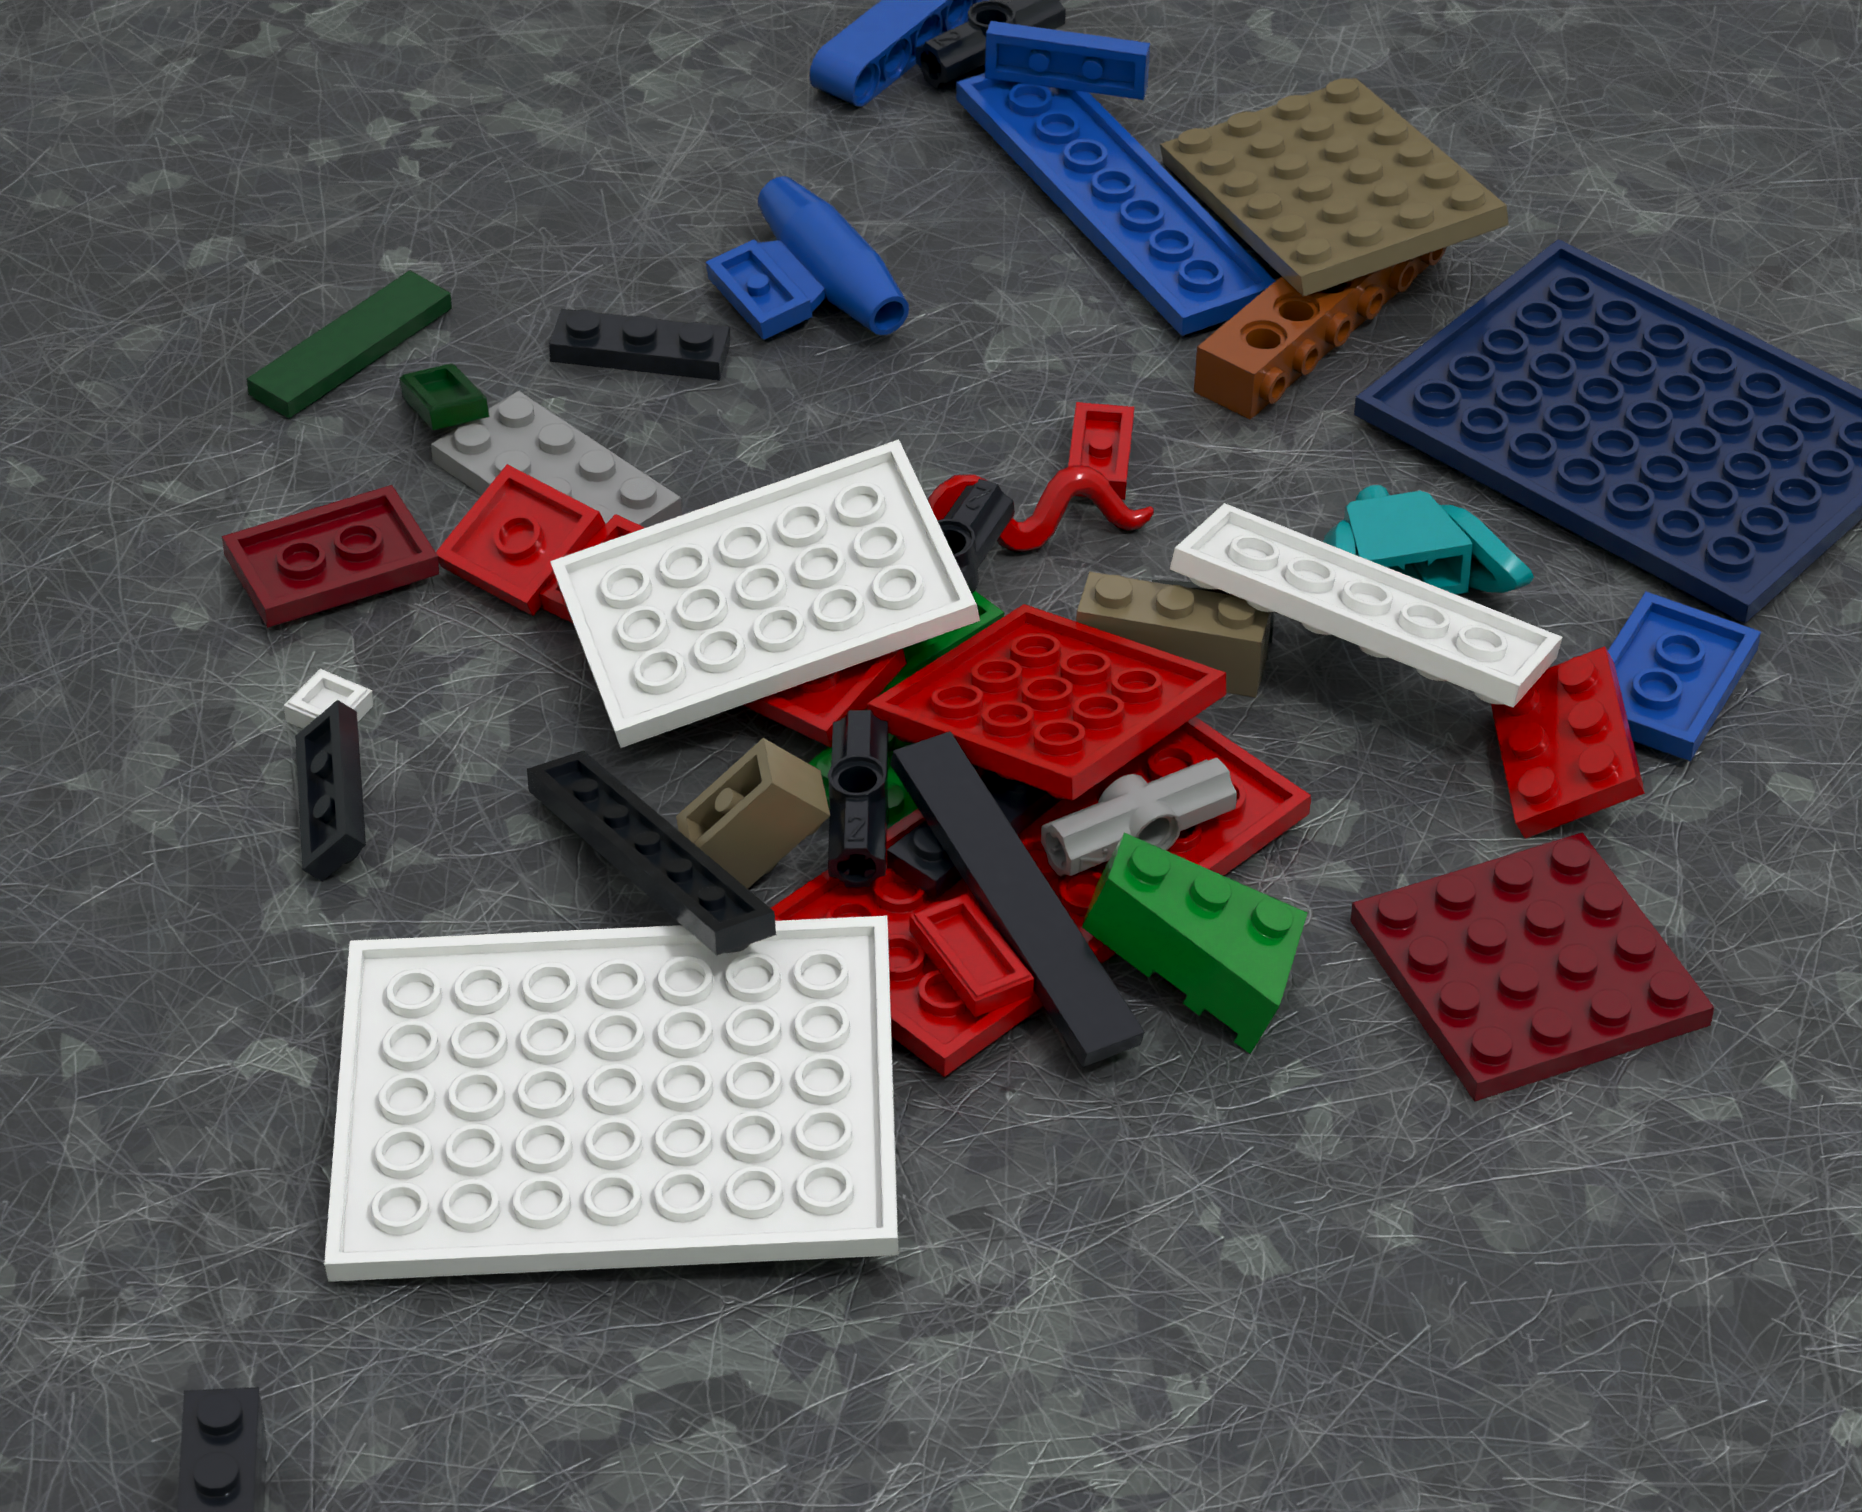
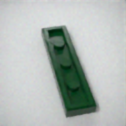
M409 270L246 379L248 395L290 419L451 310V293Z

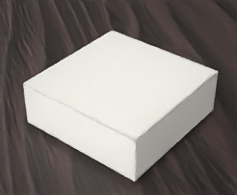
M319 669L284 704L285 721L304 729L335 701L339 700L357 711V721L359 722L373 707L372 690Z

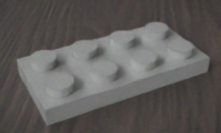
M520 391L515 392L489 408L490 417L466 422L431 443L432 462L480 495L485 492L506 464L599 511L605 524L617 514L647 528L682 515L680 496Z

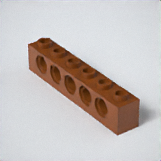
M1446 247L1304 297L1281 276L1197 346L1194 392L1251 420L1269 403H1276L1282 397L1285 390L1298 378L1311 373L1318 361L1334 347L1342 346L1350 334L1364 321L1373 319L1379 313L1382 306L1398 292L1407 290L1413 279L1429 265L1437 264L1442 258Z

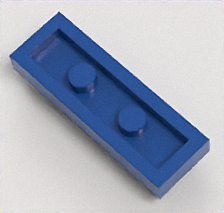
M990 21L986 32L985 78L1144 100L1148 88L1150 43Z

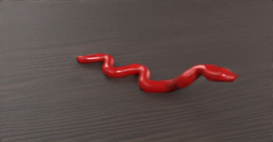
M1072 465L1058 471L1051 479L1040 497L1033 514L1023 522H1018L1012 517L998 538L997 543L1010 551L1020 553L1041 548L1054 535L1069 501L1078 494H1083L1091 499L1109 522L1117 528L1126 531L1138 530L1144 526L1153 516L1154 508L1151 506L1138 510L1128 508L1102 473L1089 466ZM975 474L953 475L938 485L928 498L936 519L942 520L945 518L966 486L975 485L979 479H986Z

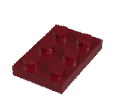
M393 485L222 536L224 555L267 628L439 575L437 553Z

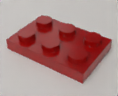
M1605 646L1548 668L1514 708L1505 704H1491L1515 823L1525 839L1645 794L1615 664Z

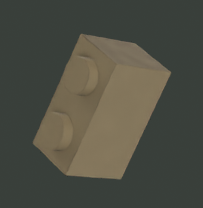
M762 738L676 816L678 830L748 889L760 877L772 871L778 862L802 840L815 833L822 823L830 817V811L821 770Z

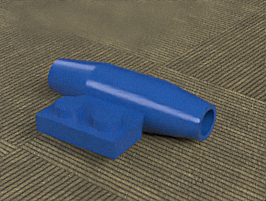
M786 176L777 177L769 181L762 188L758 196V207L777 241L758 243L753 239L705 262L708 279L763 340L813 317L812 312L825 298L832 305L877 335H887L896 331L905 322L909 313L908 302L881 256L831 204Z

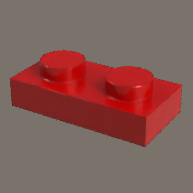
M1076 402L1068 467L1072 465L1089 466L1102 473L1119 497L1125 500L1135 407ZM1083 494L1075 495L1079 497H1087Z

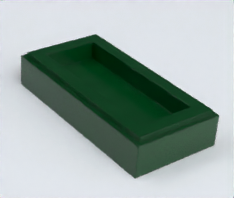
M446 364L404 374L402 377H399L402 397L432 430L490 417L486 396L455 364Z

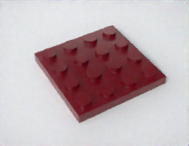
M1583 832L1352 902L1351 923L1474 1102L1711 1026L1714 1006Z

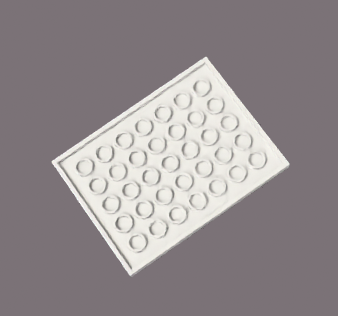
M887 916L775 921L776 935L751 943L742 951L715 955L682 925L350 941L324 1262L328 1282L899 1255Z

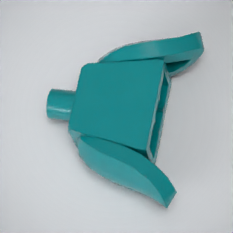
M1368 486L1360 491L1355 501H1351L1345 507L1344 520L1332 527L1323 540L1324 543L1453 594L1467 593L1469 586L1485 592L1505 593L1530 584L1534 578L1531 569L1476 516L1460 507L1439 505L1429 493L1423 491L1390 495L1383 486Z

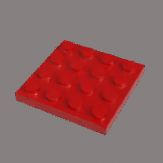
M1023 604L868 702L867 710H871L873 715L880 720L887 721L889 734L895 735L901 741L917 743L950 731L971 764L996 772L1002 778L1018 780L1045 790L1056 798L1073 801L1226 695V672Z

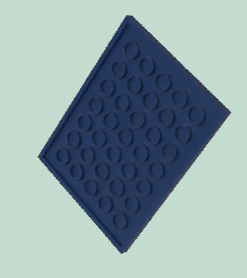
M1557 239L1358 394L1355 399V416L1744 624L1862 519L1861 389L1560 239Z

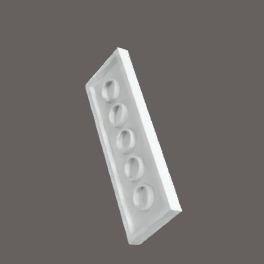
M1226 503L1219 507L1174 548L1170 570L1189 577L1199 587L1222 590L1246 600L1250 606L1257 610L1277 612L1297 620L1311 632L1322 635H1334L1358 645L1368 655L1379 658H1391L1416 668L1419 674L1428 679L1448 681L1473 691L1479 699L1491 704H1505L1514 708L1556 660L1563 638Z

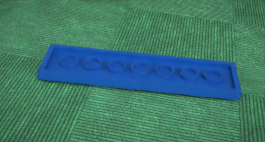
M985 73L957 82L956 100L1181 336L1230 320L1275 282L1252 256L1089 92L985 78Z

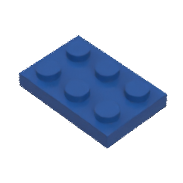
M1645 592L1608 650L1615 664L1632 740L1691 761L1757 652L1761 631Z

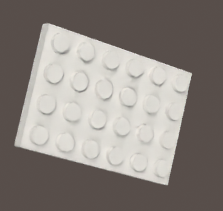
M899 439L550 561L620 748L980 621L977 604Z

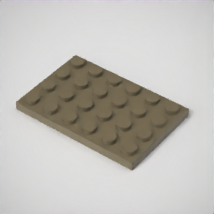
M1357 78L1334 80L1327 84L1324 89L1303 96L1291 95L1284 97L1276 105L1256 112L1234 114L1226 122L1205 129H1190L1181 133L1178 138L1160 144L1163 164L1303 297L1509 225L1507 205Z

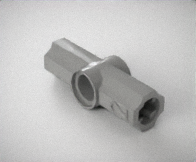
M1217 757L1211 760L1206 759L1149 783L1141 775L1130 774L1122 776L1104 790L1097 804L1042 825L1041 843L1046 851L1049 865L1060 878L1066 875L1072 876L1109 861L1124 832L1167 851L1179 837L1180 831L1236 809L1237 791L1232 784L1229 770Z

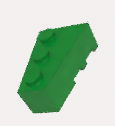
M1124 832L1097 882L1082 928L1148 978L1155 971L1187 995L1183 1002L1185 1006L1199 1016L1206 1009L1238 1033L1234 1043L1251 1055L1280 1006L1308 913Z

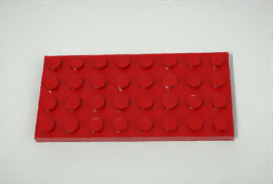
M1195 716L1073 801L1062 799L1020 832L1018 837L1102 964L1116 953L1083 929L1082 925L1097 882L1109 861L1072 876L1066 875L1060 878L1049 865L1046 851L1041 843L1042 825L1097 804L1104 790L1122 776L1130 774L1141 775L1149 783L1206 759L1211 760L1217 757L1229 770L1232 784L1237 791L1236 809L1180 831L1179 837L1167 851L1224 876L1309 815L1311 795ZM982 767L976 769L980 777L989 771ZM916 809L887 829L886 874L874 880L870 887L846 888L842 881L829 877L827 869L772 906L771 909L775 912V921L887 916L892 1038L945 1077L1033 1014L1043 1004L1034 992L1031 996L974 1017L909 932L911 914L966 893L972 897L982 910L963 878L937 899H934L926 894L923 889L917 888L895 874V871L891 868L887 869V849L925 820L919 809Z

